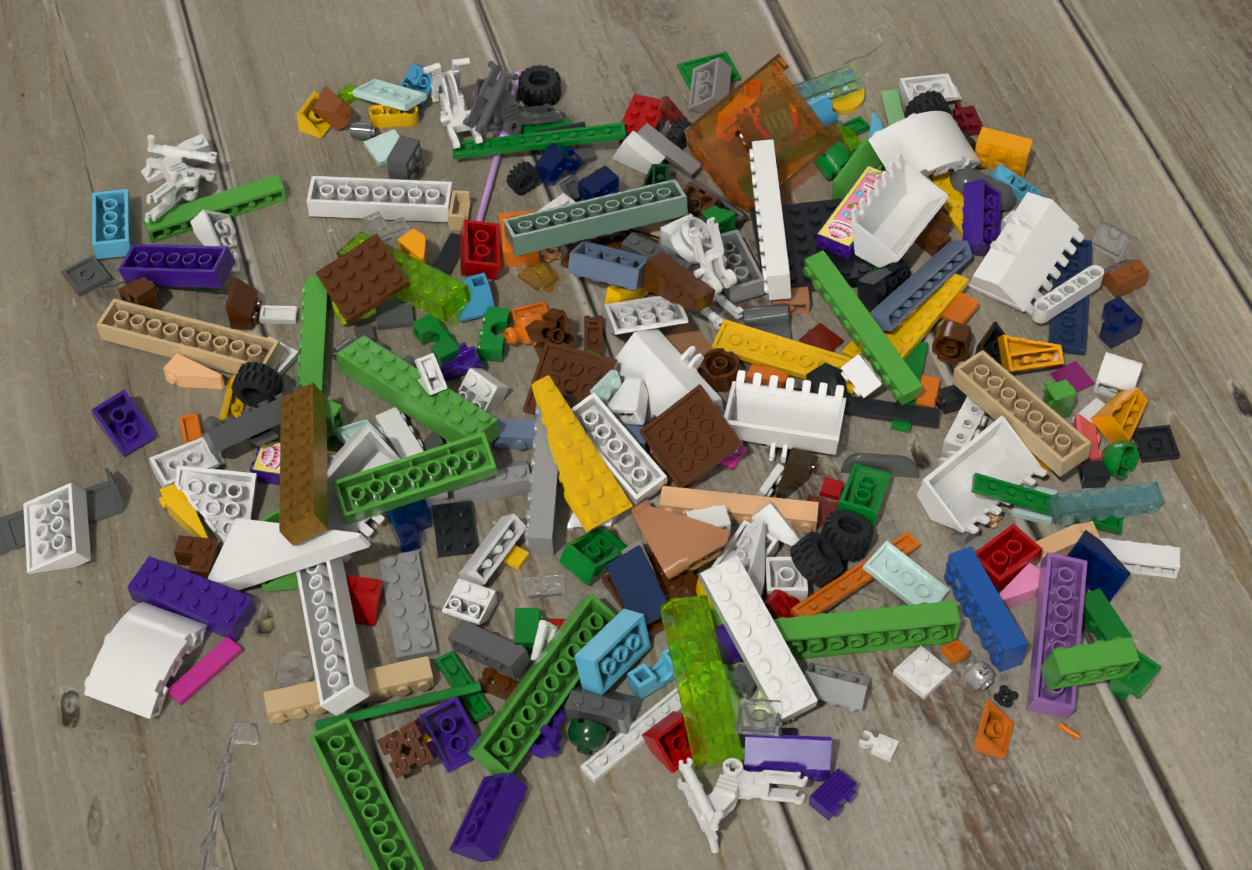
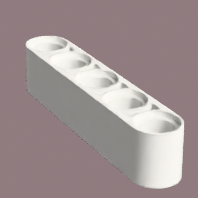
M1099 265L1089 266L1038 299L1034 304L1032 319L1036 323H1045L1098 289L1102 283L1104 269Z

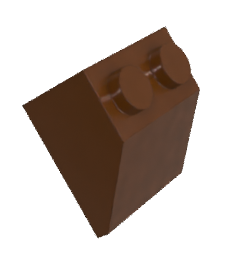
M233 277L226 301L231 329L253 330L254 324L258 322V309H261L262 299L259 298L256 289L239 278Z

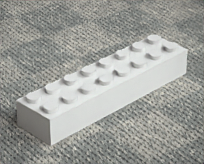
M312 176L307 197L309 216L448 222V211L453 186L452 182Z
M732 557L700 573V582L778 725L816 707L817 698L739 557Z

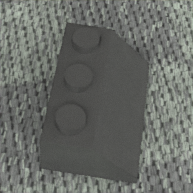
M582 685L571 691L565 705V711L568 721H571V718H578V723L588 720L605 726L606 730L611 729V731L628 734L641 698L609 690L600 695L582 689Z

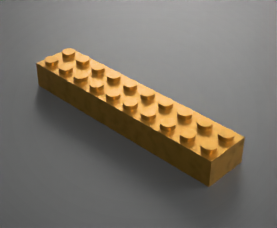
M313 382L281 399L279 532L293 546L328 529L326 396Z

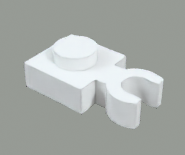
M864 730L863 737L867 738L868 741L860 739L859 746L864 749L872 748V755L891 762L899 741L881 733L876 738L870 731Z

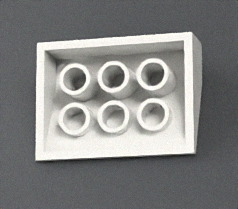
M661 296L605 304L606 324L609 332L615 335L688 323L683 306Z
M69 483L23 503L28 574L73 568L91 561L85 490L73 483Z

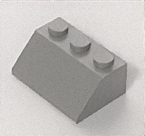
M720 57L693 69L688 104L689 111L715 114L728 103L732 67Z
M810 662L804 676L815 697L825 701L827 705L837 706L839 704L846 706V709L850 711L862 710L871 677Z

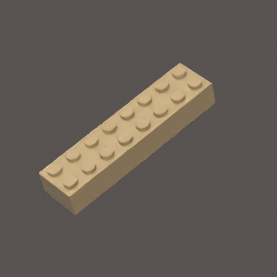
M983 350L954 368L953 384L995 421L1000 416L1005 417L1026 447L1060 477L1089 457L1091 442Z

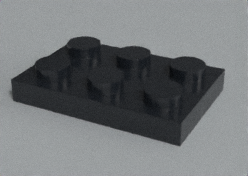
M471 501L432 505L438 558L474 554L477 550Z

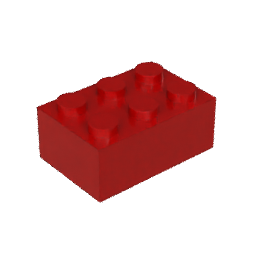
M634 94L622 119L625 125L626 138L632 131L638 133L647 123L659 132L660 123L662 122L663 125L667 116V101Z
M464 219L460 230L461 276L485 273L487 279H497L501 267L499 224Z
M1013 523L977 550L975 554L999 593L1029 563L1034 566L1039 563L1043 548Z

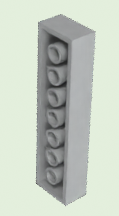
M536 404L537 422L535 421L534 456L531 457L532 474L530 473L529 480L531 489L528 492L529 509H527L526 521L528 522L527 527H525V539L530 555L554 556L560 486L558 476L560 473L557 464L554 463L546 437L548 433L546 426H543L541 420L543 418L541 409Z

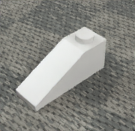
M769 501L752 515V524L764 521L766 524L765 532L781 542L793 546L802 539L772 501Z

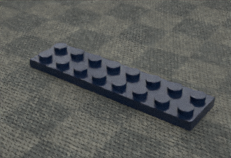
M1074 238L1070 240L1076 247V251L1071 255L1064 249L1062 254L1069 260L1066 267L1061 266L1058 262L1055 263L1054 266L1061 274L1058 279H1052V290L1091 266L1092 241L1082 240V242H1078ZM1089 295L1049 320L1048 343L1061 345L1062 352L1085 355Z

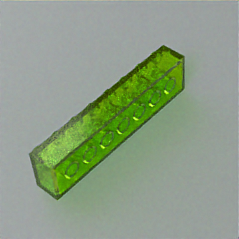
M362 231L359 232L336 252L338 258L371 236ZM384 243L411 284L396 294V297L445 322L449 321L471 300L467 284Z
M704 595L669 599L660 605V611L695 770L722 767L724 761L729 758L742 761L744 756L708 597Z

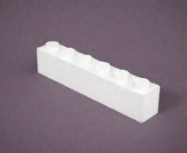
M396 407L375 416L379 432L388 440V446L400 459L423 452L422 442L420 439L416 440L413 428L406 424L407 421L404 414L399 413ZM448 492L423 499L422 501L428 509L432 505L448 500Z

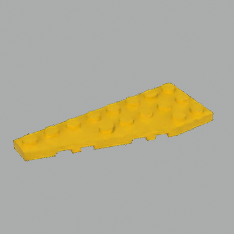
M954 273L893 330L883 331L904 361L941 318L942 314L969 284L968 278ZM852 340L842 351V355L854 358L862 353L859 345L854 344Z
M548 375L534 382L531 385L537 406L541 409L543 416L541 420L543 426L545 425L548 434L546 437L554 463L558 466L560 473L558 477L560 483H563L565 500L587 533L629 510L633 505L551 377Z

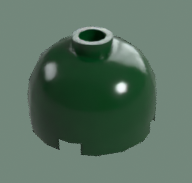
M571 718L568 727V739L572 745L577 747V752L589 755L590 751L597 752L606 745L611 729L606 730L605 726L588 720L578 723V718Z

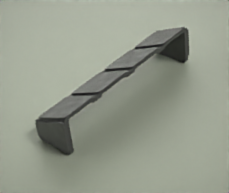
M105 468L108 481L83 489L86 491L88 523H95L121 514L124 511L123 508L125 507L112 472L108 468ZM24 510L0 517V556L9 553L10 550L26 547Z

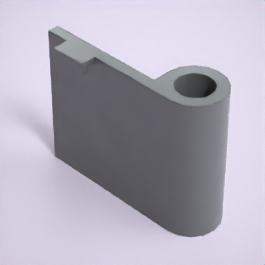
M787 304L743 308L745 326L791 339Z

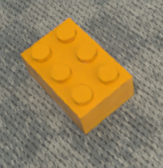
M982 127L975 149V154L981 161L977 166L993 170L1001 163L1021 178H1024L1029 164L1033 139Z

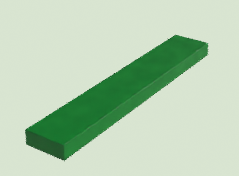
M921 341L905 361L919 381H921L928 349V343ZM914 399V400H912V401H910V402H908V403H906V404L915 405V404H916V399ZM892 420L891 430L910 433L911 423Z

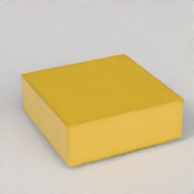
M513 545L502 562L520 570L529 558V552Z

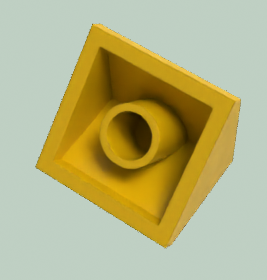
M313 91L296 113L298 127L301 132L322 138L331 125L311 110L319 97V94Z

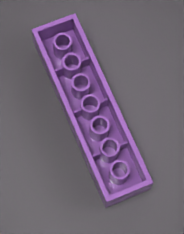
M1048 552L1041 561L1026 710L1065 719L1075 710L1077 686L1048 690L1041 666L1055 648H1072L1081 642L1087 573L1086 560Z

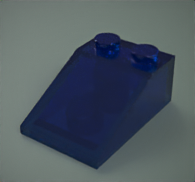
M1087 530L1082 533L1066 555L1087 561L1085 587L1090 591L1100 588L1109 602L1131 574L1110 549Z

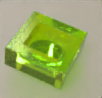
M348 83L338 91V96L351 104L358 99V97L353 96V90L357 87Z

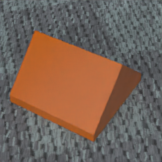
M986 700L973 750L1003 759L1007 755L1015 722L991 700Z

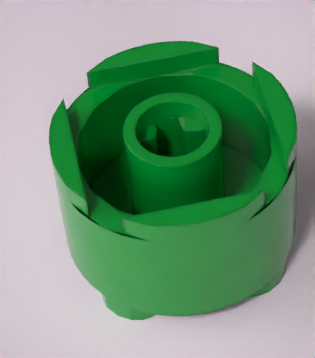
M838 140L816 157L813 162L823 176L829 180L842 170L852 154Z

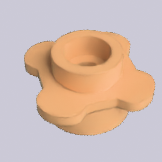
M551 247L541 251V254L544 255V260L547 262L561 257L558 247Z
M991 512L985 514L992 518L987 525L991 528H996L997 522L1002 519V514L996 515Z

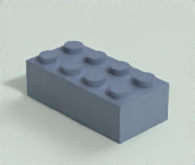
M582 241L570 252L568 273L576 277H586L595 282L602 281L610 286L625 287L626 290L633 291L642 285L647 259L651 257Z

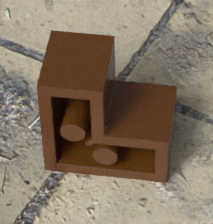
M939 209L914 242L933 257L951 241V237L948 234L950 233L952 218Z
M144 276L140 279L136 278L118 289L122 301L160 310V299L156 295L157 288L152 281H148Z
M179 535L174 554L178 565L190 566L189 572L207 579L221 549L218 539Z

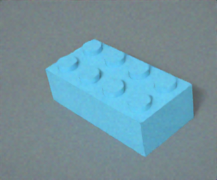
M128 189L92 193V246L96 259L126 256L132 246V202Z
M623 609L575 655L582 689L603 695L651 647L644 614Z

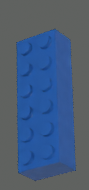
M972 547L950 553L946 563L944 580L952 588L955 600L960 602L964 616L969 618L972 630L980 637L983 649L988 651L992 665L996 666L999 672L1022 665L1027 641Z

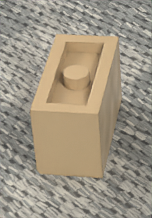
M452 190L448 211L449 231H460L464 219L469 220L471 210L469 191Z

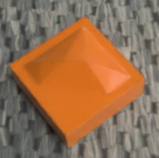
M958 640L941 646L940 652L953 664L970 656V651Z

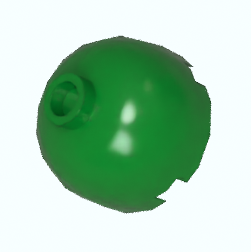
M1121 439L1113 441L1103 449L1102 461L1105 463L1106 469L1110 471V475L1123 480L1128 477L1126 475L1128 471L1133 472L1139 457V451L1136 450L1137 444Z

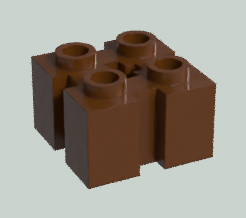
M690 181L683 190L687 196L688 215L692 214L693 217L699 218L705 223L707 222L702 217V212L714 205L720 209L723 204L718 197L708 191L704 192L699 186Z
M552 308L542 315V321L534 320L524 327L530 340L537 343L533 347L539 359L546 341L567 347H572L579 342L574 330L567 327L570 321L565 311Z
M420 718L399 728L401 734L398 730H395L377 740L384 756L390 754L393 760L389 765L396 779L417 768L416 762L420 767L439 756L432 741L426 743L423 735L427 731ZM405 745L411 746V750L409 752L405 750Z

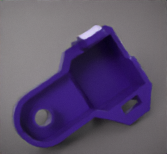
M465 342L459 344L458 347L461 352L457 354L455 359L439 367L445 381L459 374L466 375L470 368L483 369L484 365L481 356L475 346L468 348Z
M557 709L547 725H542L539 730L541 733L528 750L530 753L542 759L547 756L554 757L560 751L558 745L562 740L559 727L566 717V712L562 709Z

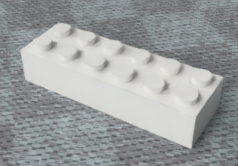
M594 392L571 409L634 506L651 498L662 489V486H667V476Z

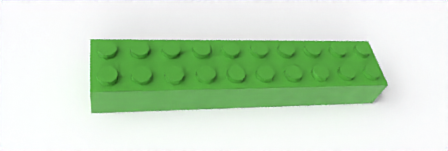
M363 335L337 353L338 371L433 432L438 433L439 436L450 443L482 432L485 433L488 444L499 437L497 418L449 388L429 396L418 382L421 376L417 368Z
M592 593L581 598L471 747L468 754L492 775L512 773L541 733L539 730L542 725H547L579 680L575 655L617 615Z
M942 600L935 603L922 602L916 605L903 604L897 607L860 609L849 612L840 611L831 614L820 613L812 616L800 615L793 618L780 617L773 620L795 660L948 644L957 639L960 626V617L955 600Z
M346 718L309 734L311 747L371 870H424L349 719Z

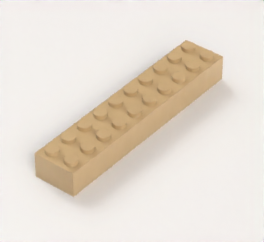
M114 298L96 324L101 340L173 358L178 353L205 367L235 375L243 363H252V361L263 363L275 369L283 356L278 340Z

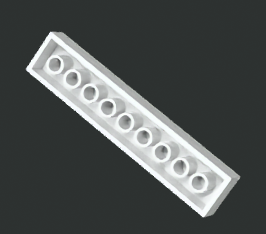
M773 139L752 141L753 149H749L750 160L754 161H750L751 172L755 173L752 174V184L756 186L753 187L754 198L758 199L755 200V211L759 212V214H756L757 225L761 226L758 227L759 240L762 239V241H759L760 252L764 253L761 254V265L765 267L762 268L763 279L767 281L764 282V291L768 293L769 300L791 298L790 272Z
M342 556L296 571L320 706L335 716L370 696Z

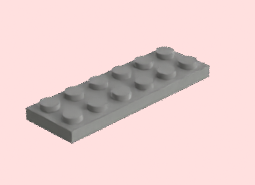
M418 550L379 557L397 662L437 655Z

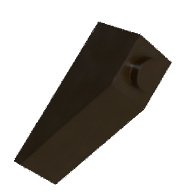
M792 448L776 492V498H788L808 481L810 474L814 473L816 469L815 453Z

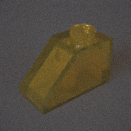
M547 261L529 265L517 275L519 279L536 291H548L554 287L553 283L558 280V277Z

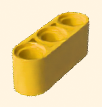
M373 105L368 110L370 123H373V126L376 128L413 127L419 124L417 106L403 111L385 105Z

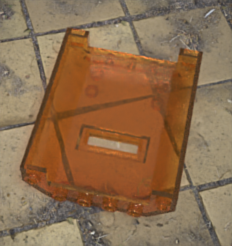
M779 53L684 130L692 156L701 163L703 170L713 178L715 185L721 188L726 199L749 213L751 208H755V200H758L754 198L753 187L756 186L752 184V174L755 173L751 172L750 161L754 160H750V155L733 135L734 132L738 130L751 147L752 141L773 139L779 190L843 137V134L833 122L825 127L783 72L789 66Z

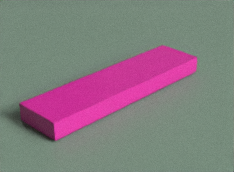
M226 637L170 686L167 694L182 706L243 652L242 648L229 637Z

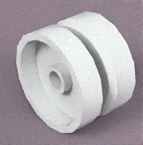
M689 217L671 235V242L682 258L690 263L699 264L695 260L687 230L695 227L694 232L695 234L699 233L703 252L712 249L713 244L707 224L699 218Z

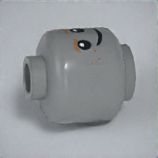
M972 660L964 668L966 670L963 676L965 681L976 691L980 689L984 691L995 681L993 679L994 671L983 660L978 662Z

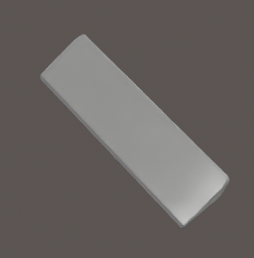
M648 123L638 131L637 134L664 155L668 162L690 179L702 166Z

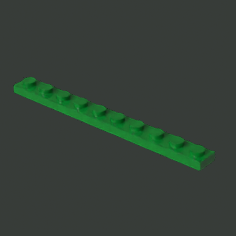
M622 122L482 139L483 143L476 144L475 140L459 141L460 148L453 149L452 145L453 159L626 139L625 125Z

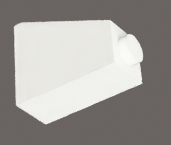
M632 131L612 158L647 174L651 165L662 164L661 162L665 156L635 131Z
M626 378L607 405V408L621 424L643 425L645 422L649 393L642 379Z

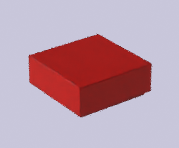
M825 477L820 496L839 501L844 482Z

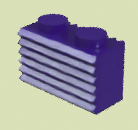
M837 769L809 797V805L829 821L833 816L837 817L842 812L845 803H851L856 798L857 783L844 774L843 771Z

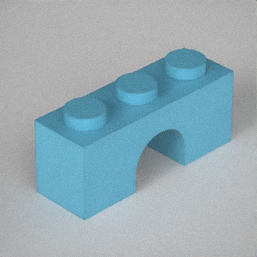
M677 642L661 652V658L654 666L648 668L643 663L627 673V686L635 696L640 697L642 700L690 670V656Z

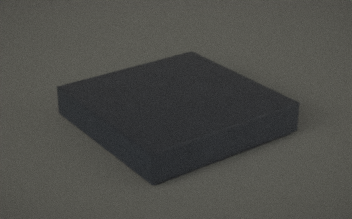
M1170 425L1135 428L1132 437L1134 443L1138 445L1136 449L1139 451L1141 463L1179 459L1180 453Z

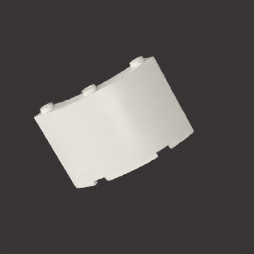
M943 111L913 113L882 131H876L868 139L889 174V164L894 162L897 166L896 156L898 153H902L904 160L925 177L931 174L934 176L944 174L949 169L956 171L958 169H965V167L975 168L981 163L951 114Z
M144 602L133 606L119 620L111 633L105 636L104 644L95 660L91 673L85 680L84 686L86 689L84 695L148 719L160 715L169 689L165 686L170 676L174 677L183 663L182 657L185 654H190L194 649L203 644L207 625Z

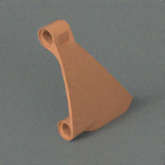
M648 499L630 508L669 580L686 569L689 571L695 570L715 559L721 553L720 548L728 544L730 531L681 514L651 507Z

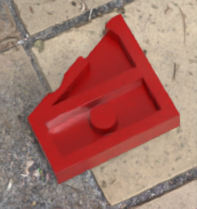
M774 589L764 601V604L774 619L780 617L793 618L794 616L790 613L791 608L801 601L794 596L787 595L786 592L780 589Z

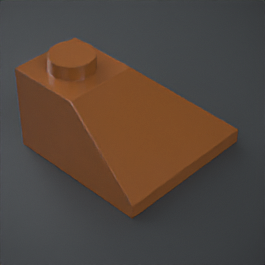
M324 86L311 109L337 131L350 122L355 112L351 105L327 86Z

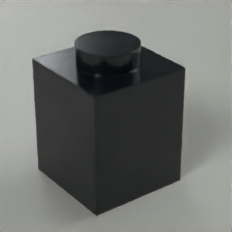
M950 385L938 389L935 403L945 415L959 411L967 396L955 385Z
M1103 461L1081 462L1078 471L1081 489L1105 488L1106 481L1110 478V471L1106 469Z

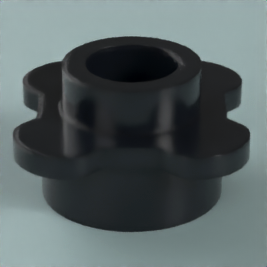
M1001 685L999 692L995 693L993 698L1000 706L1010 708L1013 701L1018 698V693L1011 691L1006 685Z

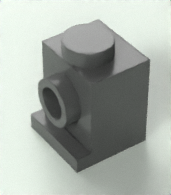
M738 663L735 670H730L727 676L730 686L738 692L747 694V699L750 700L758 687L748 668Z

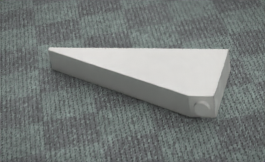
M236 518L207 579L238 591L368 548L371 543L361 533L327 529L293 546L279 532V523Z

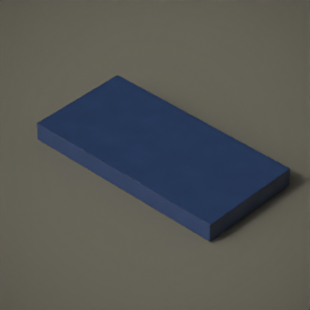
M640 545L605 565L625 609L644 614L646 626L672 611Z

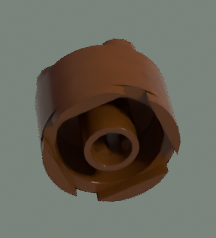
M950 320L943 321L937 328L932 344V352L936 353L940 361L947 364H958L959 361H965L973 341L971 327Z
M715 348L705 354L701 363V377L716 393L731 389L732 382L737 380L739 359L734 352L724 351L723 348Z

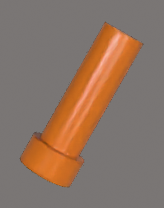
M1061 721L1058 729L1079 740L1081 734Z

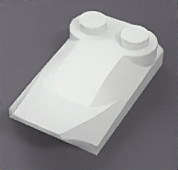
M948 73L900 78L899 81L900 95L905 106H908V103L915 96L926 91L940 92L946 102L962 100L956 85L952 83Z
M204 437L149 458L153 472L162 488L175 483L177 465L215 469L226 463L220 452L211 454Z

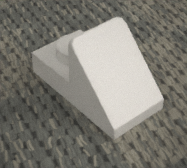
M434 353L414 360L421 376L418 382L429 396L447 389Z

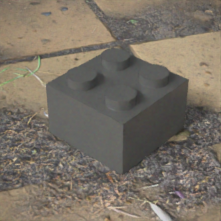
M400 135L387 157L389 179L416 180L419 170H422L424 165L421 156L420 140Z

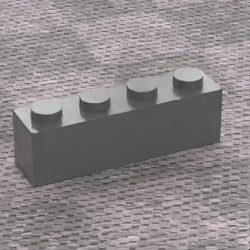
M462 620L448 636L453 650L515 680L530 663L528 651L524 646L516 645L507 638H501L492 631L484 630L472 622L469 623Z

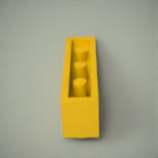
M175 483L159 489L162 497L158 499L162 509L166 508L169 515L192 537L208 538L196 510L187 501L188 498L182 490L179 491Z

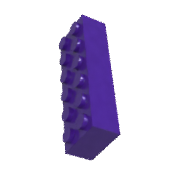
M132 244L118 270L126 284L144 276L148 281H152L155 286L222 288L235 264V260L228 246Z
M150 556L127 586L133 601L138 603L144 602L206 624V630L225 638L229 637L235 642L257 610L252 596Z

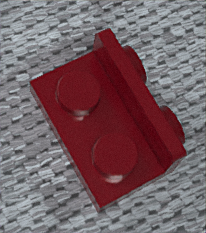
M955 102L952 114L953 118L958 122V127L969 136L979 135L984 126L974 105L961 107L960 102Z

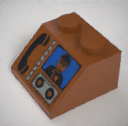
M1125 259L1104 268L1102 284L1117 299L1146 286L1150 271L1139 259Z

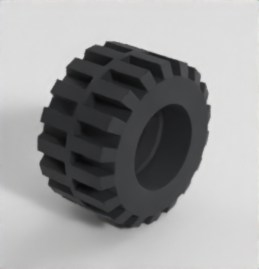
M533 65L531 68L527 67L525 71L520 73L521 75L518 77L519 98L524 105L527 104V107L540 106L546 103L555 105L560 100L561 78L554 68H549L547 65Z
M926 91L915 96L908 103L909 105L906 106V111L904 112L905 118L913 113L920 114L929 111H943L952 114V110L943 95L936 91Z
M253 361L252 363L246 362L239 368L231 389L233 394L236 395L235 397L242 403L257 409L259 408L257 404L268 400L270 403L275 400L274 396L281 394L284 380L270 366Z
M839 509L836 512H830V515L826 517L820 535L830 541L837 550L841 560L853 561L865 556L873 538L874 530L872 524H869L870 521L865 519L863 515L857 514L855 511L851 512L846 509L842 511Z
M809 532L790 548L791 559L795 567L813 585L818 587L824 586L842 572V560L837 550L829 540L817 532Z

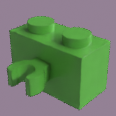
M1066 379L1057 383H1053L1051 380L1044 382L1046 388L1042 389L1044 393L1043 402L1063 419L1070 417L1076 396L1074 387Z

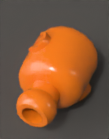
M538 311L523 313L521 317L516 319L514 328L508 327L504 330L506 342L508 344H515L519 340L525 345H536V341L530 340L524 327L534 320L542 321L543 313Z

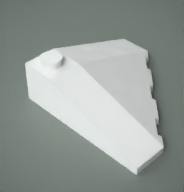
M177 465L175 486L187 496V501L196 512L199 511L206 519L204 520L214 533L216 532L221 537L223 544L236 518L252 520L257 485L256 473Z

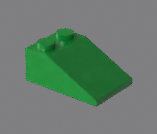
M854 463L839 500L837 510L844 511L846 509L863 515L865 519L870 521L869 524H872L874 529L892 473Z
M601 526L567 543L559 562L582 582L590 585L601 579L608 572L605 565L622 555L621 551L628 546L605 527Z

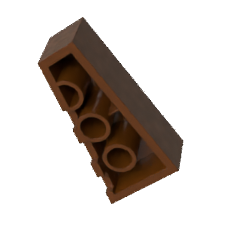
M664 252L647 259L642 289L694 312H699L712 305L715 289L695 277L693 273Z

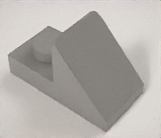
M956 530L950 534V538L961 549L972 547L973 551L976 552L987 544L978 536L979 531L976 534H972L967 531L961 533Z

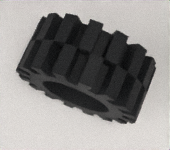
M678 117L674 120V123L672 122L671 128L669 127L666 138L681 150H684L687 147V143L689 144L690 142L689 139L692 138L691 134L694 133V124Z
M522 161V164L520 162L517 163L518 166H513V170L509 171L510 175H507V185L519 195H522V193L523 195L526 194V191L530 192L531 188L534 189L536 187L535 184H538V179H540V173L528 161Z

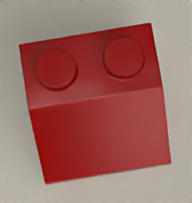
M345 574L355 624L375 627L385 594L383 580Z
M672 711L642 734L650 752L670 773H674L679 769V760H682L685 764L687 763V758L692 759L704 750L701 741L684 713Z

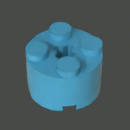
M825 94L801 104L805 114L803 121L806 125H811L815 135L834 127L839 122L837 112H833L831 108L834 105Z

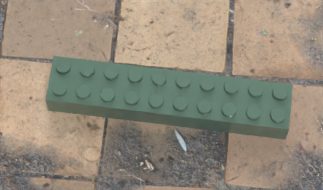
M676 179L503 219L505 238L514 256H522L534 251H542L551 247L576 243L580 240L593 239L601 235H610L622 230L627 231L639 226L643 227L672 218H680L688 215L687 196Z

